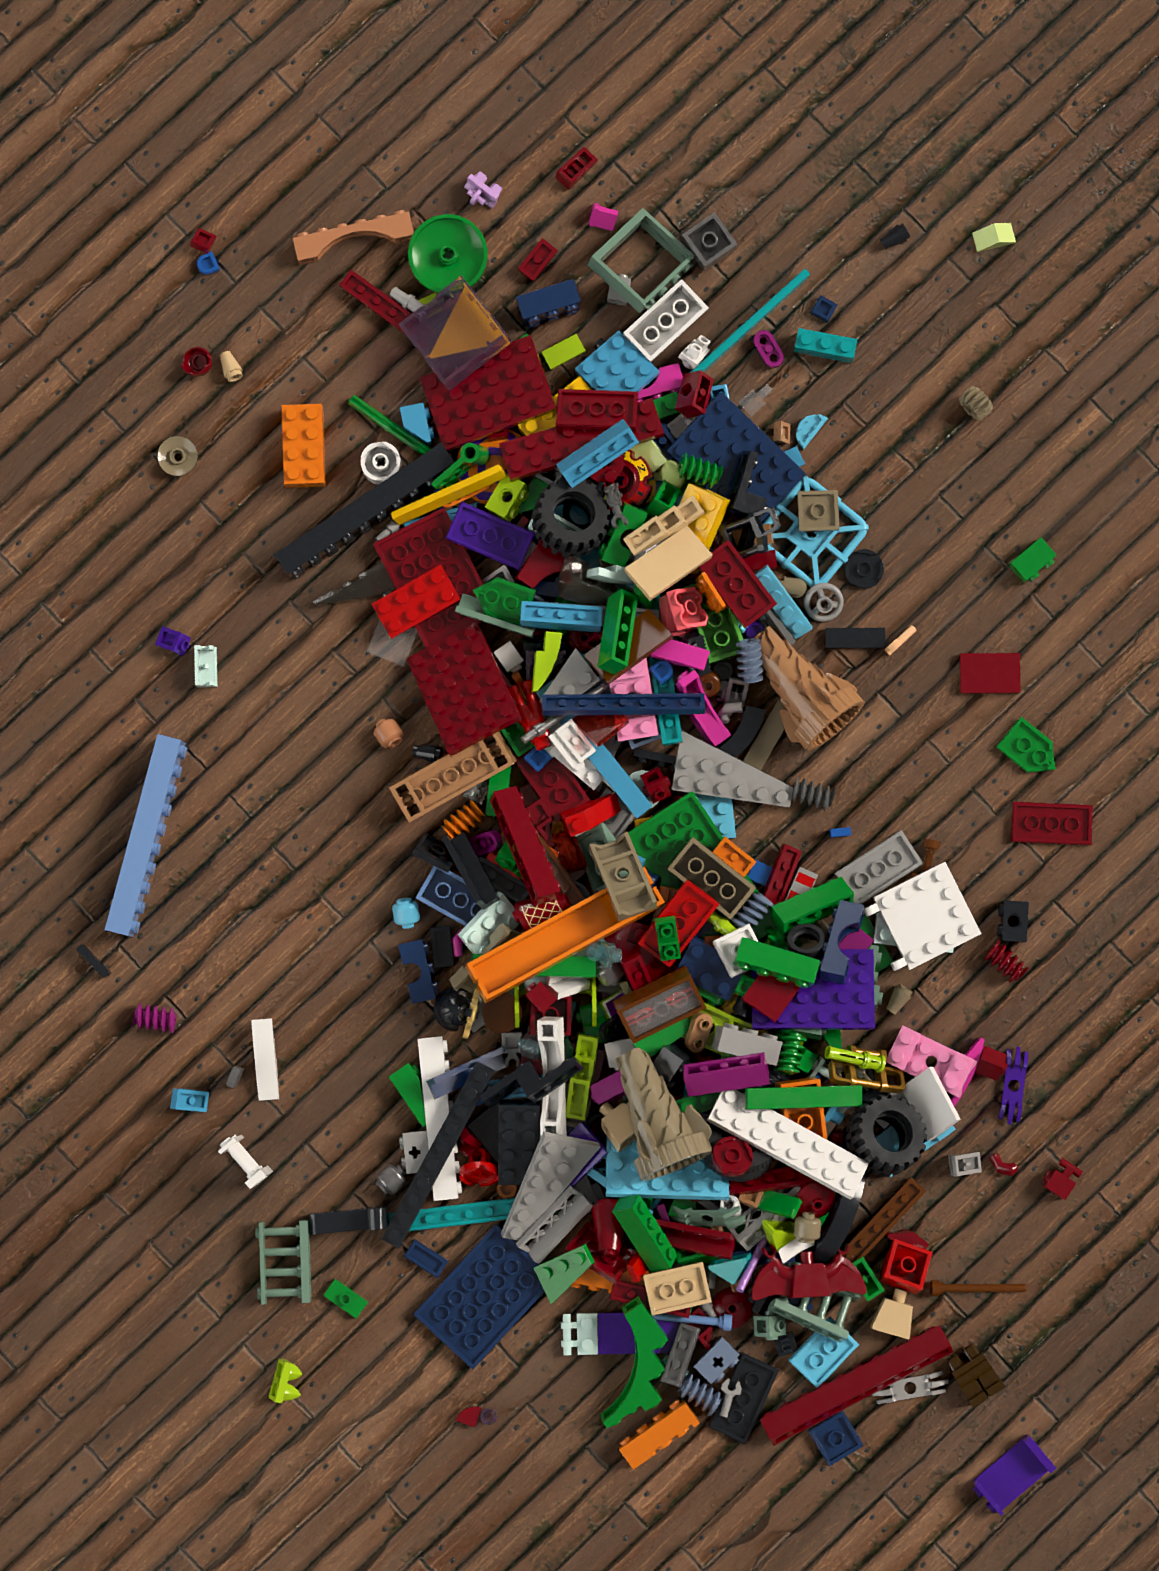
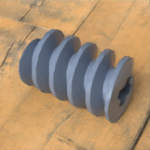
M750 638L736 642V646L742 647V649L736 650L737 654L742 655L737 658V661L743 662V664L737 666L739 670H743V672L738 673V677L744 678L743 682L755 683L763 680V675L761 674L763 667H761L762 659H760L762 656L760 639Z
M759 891L758 894L752 893L753 900H746L748 906H741L743 913L737 911L738 919L732 918L730 920L738 928L748 924L750 926L751 924L758 925L759 923L756 918H764L761 911L768 913L769 910L766 905L772 907L774 904Z
M690 1373L684 1379L681 1388L677 1392L682 1391L681 1398L688 1395V1403L696 1400L694 1407L702 1404V1412L708 1408V1416H711L722 1400L720 1392L717 1391L713 1394V1387H709L706 1390L707 1384L704 1382L699 1385V1378L692 1381L693 1374Z

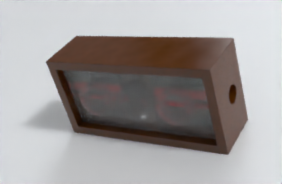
M686 966L613 1001L633 1044L706 1009L705 1003Z

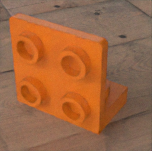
M705 572L701 573L695 580V586L707 598L706 603L709 609L718 614L726 609L727 605L720 597Z

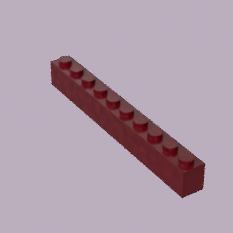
M940 1325L937 1327L932 1326L926 1329L924 1334L909 1338L905 1344L893 1346L884 1355H876L870 1362L855 1366L853 1371L847 1374L842 1373L834 1381L819 1385L817 1390L802 1394L798 1400L786 1402L779 1410L767 1412L760 1421L771 1443L775 1446L953 1353L951 1344Z

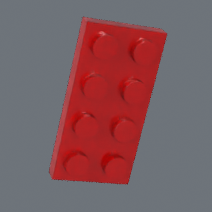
M439 565L372 603V606L390 638L393 639L460 601L461 598L442 565Z
M686 879L656 918L675 916L681 954L719 906V902ZM654 920L637 941V944L661 961ZM676 959L661 962L671 967Z

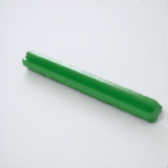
M353 395L350 398L348 404L421 455L432 449L357 396Z

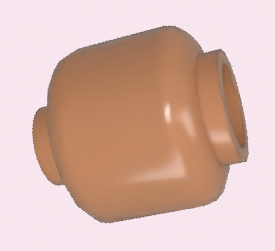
M381 719L376 723L374 736L382 747L393 749L402 742L403 730L395 720Z

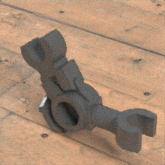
M618 483L604 487L607 503L612 508L614 514L611 523L615 529H618L617 522L619 520H622L625 526L628 525V519L622 515L620 510V504H622L621 497L623 495L619 492Z

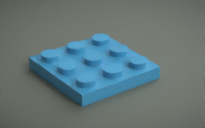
M617 331L575 368V372L593 390L640 392L660 374L659 370L620 331Z

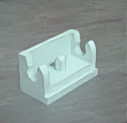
M194 645L195 686L198 688L218 687L217 647L213 645Z

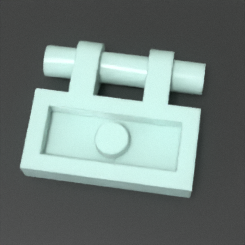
M577 1313V1321L572 1322L571 1314H563V1322H561V1329H563V1340L561 1341L563 1355H572L571 1347H577L578 1355H597V1313ZM572 1328H577V1340H571Z

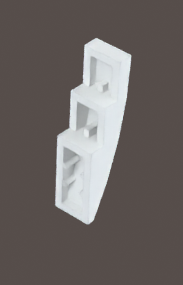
M272 1019L251 1020L259 1101L279 1099Z

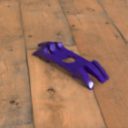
M1016 1047L1013 1066H1011V1050H1006V1063H1008L1005 1071L998 1119L1002 1120L1006 1104H1008V1125H1011L1015 1105L1017 1106L1016 1122H1020L1028 1052H1024L1023 1065L1020 1067V1047ZM1011 1080H1017L1020 1084L1019 1089L1015 1092L1010 1091L1008 1088V1083Z

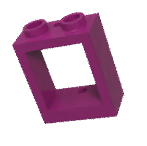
M620 1071L589 1086L591 1098L595 1103H598V1105H603L606 1102L611 1104L626 1096L621 1083L622 1075Z

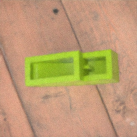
M545 632L543 651H536L534 654L531 693H536L552 671L560 649L562 633Z

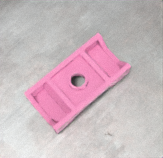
M647 657L610 683L611 694H628L630 692L652 694ZM614 715L618 741L659 735L656 715Z
M902 1026L887 1056L886 1063L916 1077L928 1068L926 1064L927 1059L935 1057L937 1064L933 1068L946 1092L960 1098L964 1083L970 1071L976 1066L977 1061Z

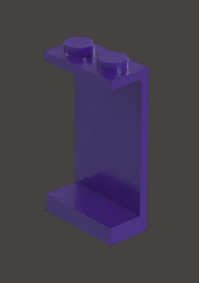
M1027 1434L972 1481L975 1484L973 1490L980 1498L984 1496L989 1501L986 1505L993 1514L998 1512L1001 1516L1004 1514L1002 1512L1004 1508L1047 1472L1051 1474L1057 1468Z

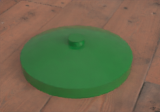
M443 214L426 220L416 229L409 243L408 259L415 278L424 287L435 293L451 295L461 293L466 285L468 288H471L479 281L487 265L488 250L483 234L474 223L458 215Z

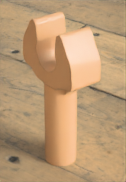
M911 625L884 651L890 656L916 632V628Z

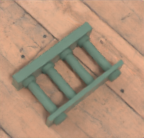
M300 1220L299 1225H296V1227L265 1228V1221H260L259 1226L255 1227L256 1238H259L261 1287L257 1288V1298L261 1300V1305L267 1303V1297L298 1296V1298H302V1303H310L312 1295L308 1220ZM296 1235V1237H300V1245L287 1248H265V1236ZM297 1255V1257H301V1265H298L297 1268L266 1269V1256ZM298 1276V1278H301V1286H298V1288L267 1289L266 1277Z
M791 1262L786 1263L785 1266L791 1267V1265H797L800 1263ZM847 1291L834 1293L843 1297L835 1323L827 1322L824 1318L832 1294L831 1296H823L817 1315L807 1312L806 1308L810 1297L801 1298L799 1306L795 1307L789 1304L788 1296L781 1295L780 1298H776L769 1303L767 1310L841 1343L847 1339L849 1331L844 1329L843 1323L851 1301L856 1302L861 1299L862 1294Z

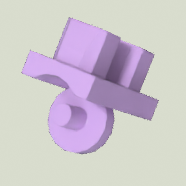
M481 171L475 175L470 174L464 186L468 190L467 194L472 197L470 203L475 205L479 202L481 205L486 204L493 209L502 187L496 183H493L490 188L485 185L487 177Z

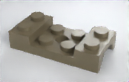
M628 832L623 833L617 840L604 845H589L590 854L596 868L600 872L618 921L657 908V900ZM620 871H626L629 876L622 879L617 874Z
M501 923L489 936L490 943L480 954L488 953L521 935V933ZM461 966L449 979L454 990L458 991L459 988H462L474 995L478 982L473 983L464 966ZM479 994V1000H478V1001H479L481 1004H484L485 1002H484V1000L482 999L481 995Z

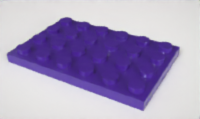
M840 949L849 958V970L845 985L821 980L820 972L817 971L814 984L811 987L798 990L776 1023L752 1007V1030H875L874 949ZM823 954L818 960H823L825 954ZM752 970V978L756 980L758 977L757 971Z

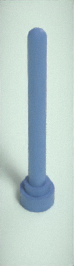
M668 1313L653 1315L656 1320L715 1325L723 1328L724 1331H731L732 1315L724 1314L720 1318L689 1315V1319Z

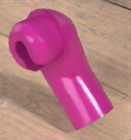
M462 929L452 938L454 957L464 955V942L458 936Z

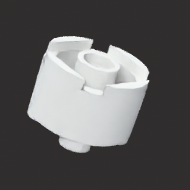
M387 442L372 443L362 452V471L365 477L374 484H380L401 470L400 455L397 449ZM384 460L385 466L378 467L377 461L382 462Z

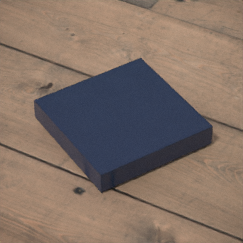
M843 1410L808 1430L829 1467L864 1446Z

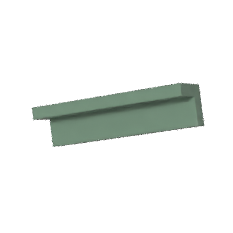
M462 594L459 606H456L455 612L530 638H533L536 628H523L485 615L478 598Z

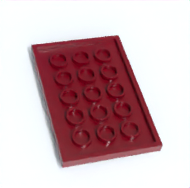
M531 335L420 378L441 442L447 452L459 448L466 443H472L557 410Z
M445 508L373 543L396 590L435 567L442 565L460 598L462 594L477 598L473 590L482 586L483 583L465 547L445 539L452 524ZM458 601L419 623L415 628L427 648L476 621L478 624L483 622L456 613V606H459L460 603Z
M477 621L406 658L450 756L522 719Z

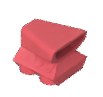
M696 587L675 589L666 592V595L659 598L660 622L673 636L692 632L694 628L706 627L708 615L701 608L702 595Z

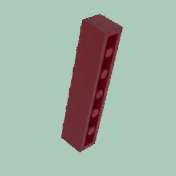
M516 786L494 791L490 799L491 805L533 906L556 900L561 891L560 883L558 880H555L552 864L547 861L545 848L538 839V831L536 827H533L530 812L526 810L523 804L524 798L522 793L518 792Z

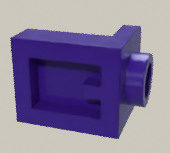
M162 626L155 645L184 656L191 638Z

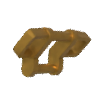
M854 1045L846 1047V1050L858 1053L867 1051L875 1056L884 1055L885 1059H887L886 1050H866L856 1048ZM834 1059L828 1064L829 1078L833 1084L842 1086L862 1085L865 1088L877 1089L878 1092L901 1093L906 1088L904 1074L900 1069L885 1066L881 1073H877L874 1070L875 1081L858 1079L855 1064ZM835 1067L844 1068L845 1078L836 1075ZM886 1074L895 1076L898 1086L888 1085Z

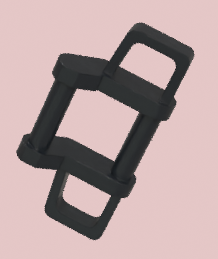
M769 507L759 512L753 511L748 516L732 523L721 524L717 532L720 531L724 543L729 540L740 556L745 559L757 553L763 554L768 552L767 535L779 529L781 524L774 507ZM768 512L774 526L765 532L759 515ZM751 524L757 538V545L738 552V547L731 531ZM711 545L709 551L713 552L715 549L713 545Z

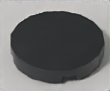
M868 549L857 550L848 557V561L844 566L845 577L856 588L870 589L876 586L882 579L884 563L874 551Z

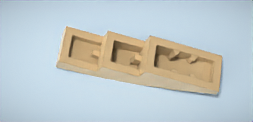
M691 496L677 507L674 505L659 517H653L623 540L635 556L678 532L705 514L696 498Z

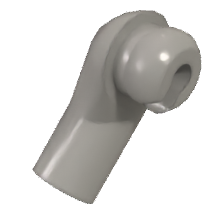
M735 702L723 705L718 712V717L722 723H729V717L732 713L743 712V703Z

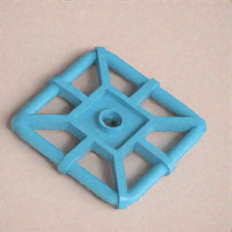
M804 476L775 507L778 517L782 513L794 523L787 532L773 533V540L786 538L796 548L787 559L770 545H768V550H775L776 561L781 564L784 570H789L798 579L804 580L807 586L812 587L819 583H828L843 563L846 564L850 554L865 537L869 526L858 514L841 502L842 499L838 497V509L857 525L839 527V531L815 532L816 537L811 536L810 538L807 536L808 532H799L798 517L786 507L802 487H804V491H810V487L815 491L827 490L817 481ZM769 515L768 518L763 522L762 525H764V524H771V525H772V524H773V521H772V518H771L770 515ZM859 531L842 553L829 543L837 533ZM826 548L837 559L819 579L817 557ZM800 550L812 559L814 580L791 563Z

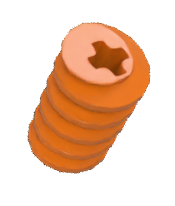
M469 800L470 807L465 804L463 805L464 812L456 810L458 817L451 814V822L446 819L444 820L445 827L443 828L451 839L463 833V830L469 833V825L476 828L475 820L480 823L483 822L481 816L485 817V815L474 801Z

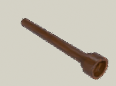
M940 1280L930 1281L931 1296H940L944 1292H1026L1028 1290L1026 1284H944Z

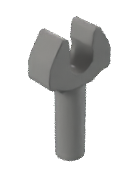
M729 1378L721 1384V1390L725 1393L720 1416L728 1417L733 1397L741 1394L739 1381L736 1382L734 1390L728 1389Z

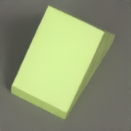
M994 223L972 233L977 252L1016 243L1011 223Z

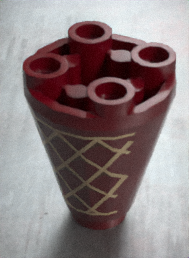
M562 893L558 895L556 900L533 906L531 899L515 903V911L512 913L516 922H521L524 928L522 932L524 933L570 908L571 904L566 894Z

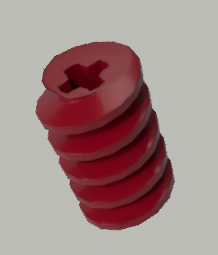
M999 939L986 953L987 955L984 960L987 961L992 958L991 966L998 964L997 972L1004 970L1003 977L1010 975L1009 983L1017 981L1026 973L1029 966L1022 968L1024 962H1017V955L1010 957L1012 950L1005 951V944L999 946L1001 941Z

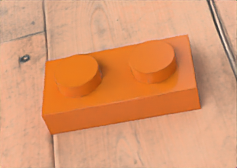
M725 836L712 851L743 877L746 876L756 863L753 858Z

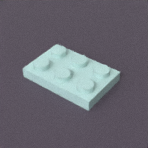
M499 891L497 894L501 900L484 910L481 909L458 934L473 954H480L490 943L489 936L501 923L512 929H515L521 923H517L514 919L512 912L515 910L513 905Z

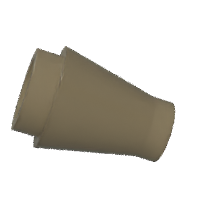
M899 983L897 987H894L886 1009L896 1015L912 998L911 994L913 992Z

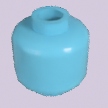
M412 898L396 900L392 907L394 922L397 925H402L404 929L414 927V923L420 919L418 903L412 901Z

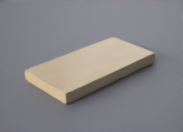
M685 526L627 566L624 572L650 601L711 559L712 553L691 529Z

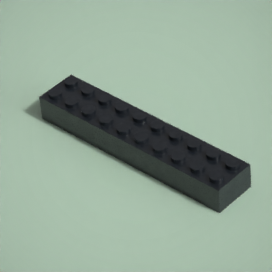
M438 444L275 553V557L290 579L300 578L305 574L304 570L310 566L315 568L322 563V558L327 555L328 557L333 556L339 551L337 548L343 544L345 546L355 541V536L360 533L362 535L366 534L376 522L378 524L384 522L388 518L387 515L404 507V503L409 500L415 501L425 489L428 491L433 489L434 487L431 483L455 462L443 444Z

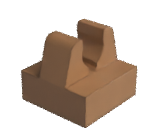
M774 421V424L768 426V429L774 430V435L768 436L773 442L790 444V424L783 421Z

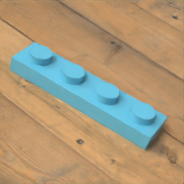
M766 565L756 571L754 574L777 603L773 607L774 611L793 637L797 639L812 630L810 622L769 566Z

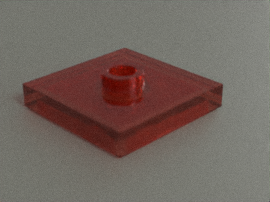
M577 715L572 719L577 727L597 747L601 746L629 723L624 715Z

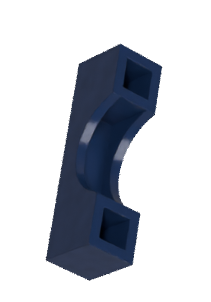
M840 900L839 906L834 908L833 919L835 920L833 925H829V941L824 943L822 953L825 955L823 960L820 959L818 967L821 980L845 985L849 970V958L840 951L839 944L848 934L860 931L864 917V905Z

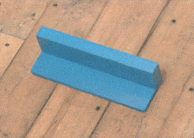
M622 419L557 463V467L571 488H573L631 449L639 441L624 419Z
M530 601L521 602L520 627L600 632L602 607Z

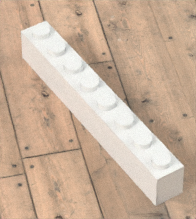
M443 1036L418 1039L429 1149L453 1106V1100L449 1101L448 1094L434 1100L426 1082L450 1071L449 1060H445L444 1052H448L447 1040H443ZM457 1142L433 1185L434 1201L459 1198L458 1194L462 1193L461 1181L457 1182L456 1175L460 1169L459 1161H455L454 1153H458Z

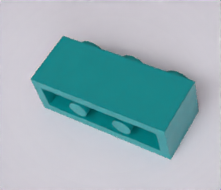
M799 328L793 352L852 363L857 339Z

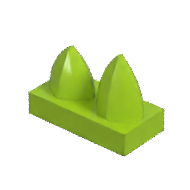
M278 1359L269 1398L274 1402L282 1403L283 1401L293 1400L301 1396L294 1386L288 1384V1381L295 1380L302 1375L300 1369L295 1364L286 1359Z

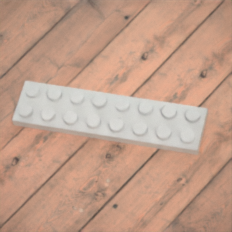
M737 1090L720 1092L706 1120L850 1200L854 1197L869 1164L772 1109H745V1095Z

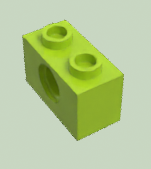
M506 473L507 477L500 480L485 508L489 513L510 522L517 516L521 502L527 499L529 487L520 480L511 482L509 475ZM513 495L511 501L505 502L507 496Z

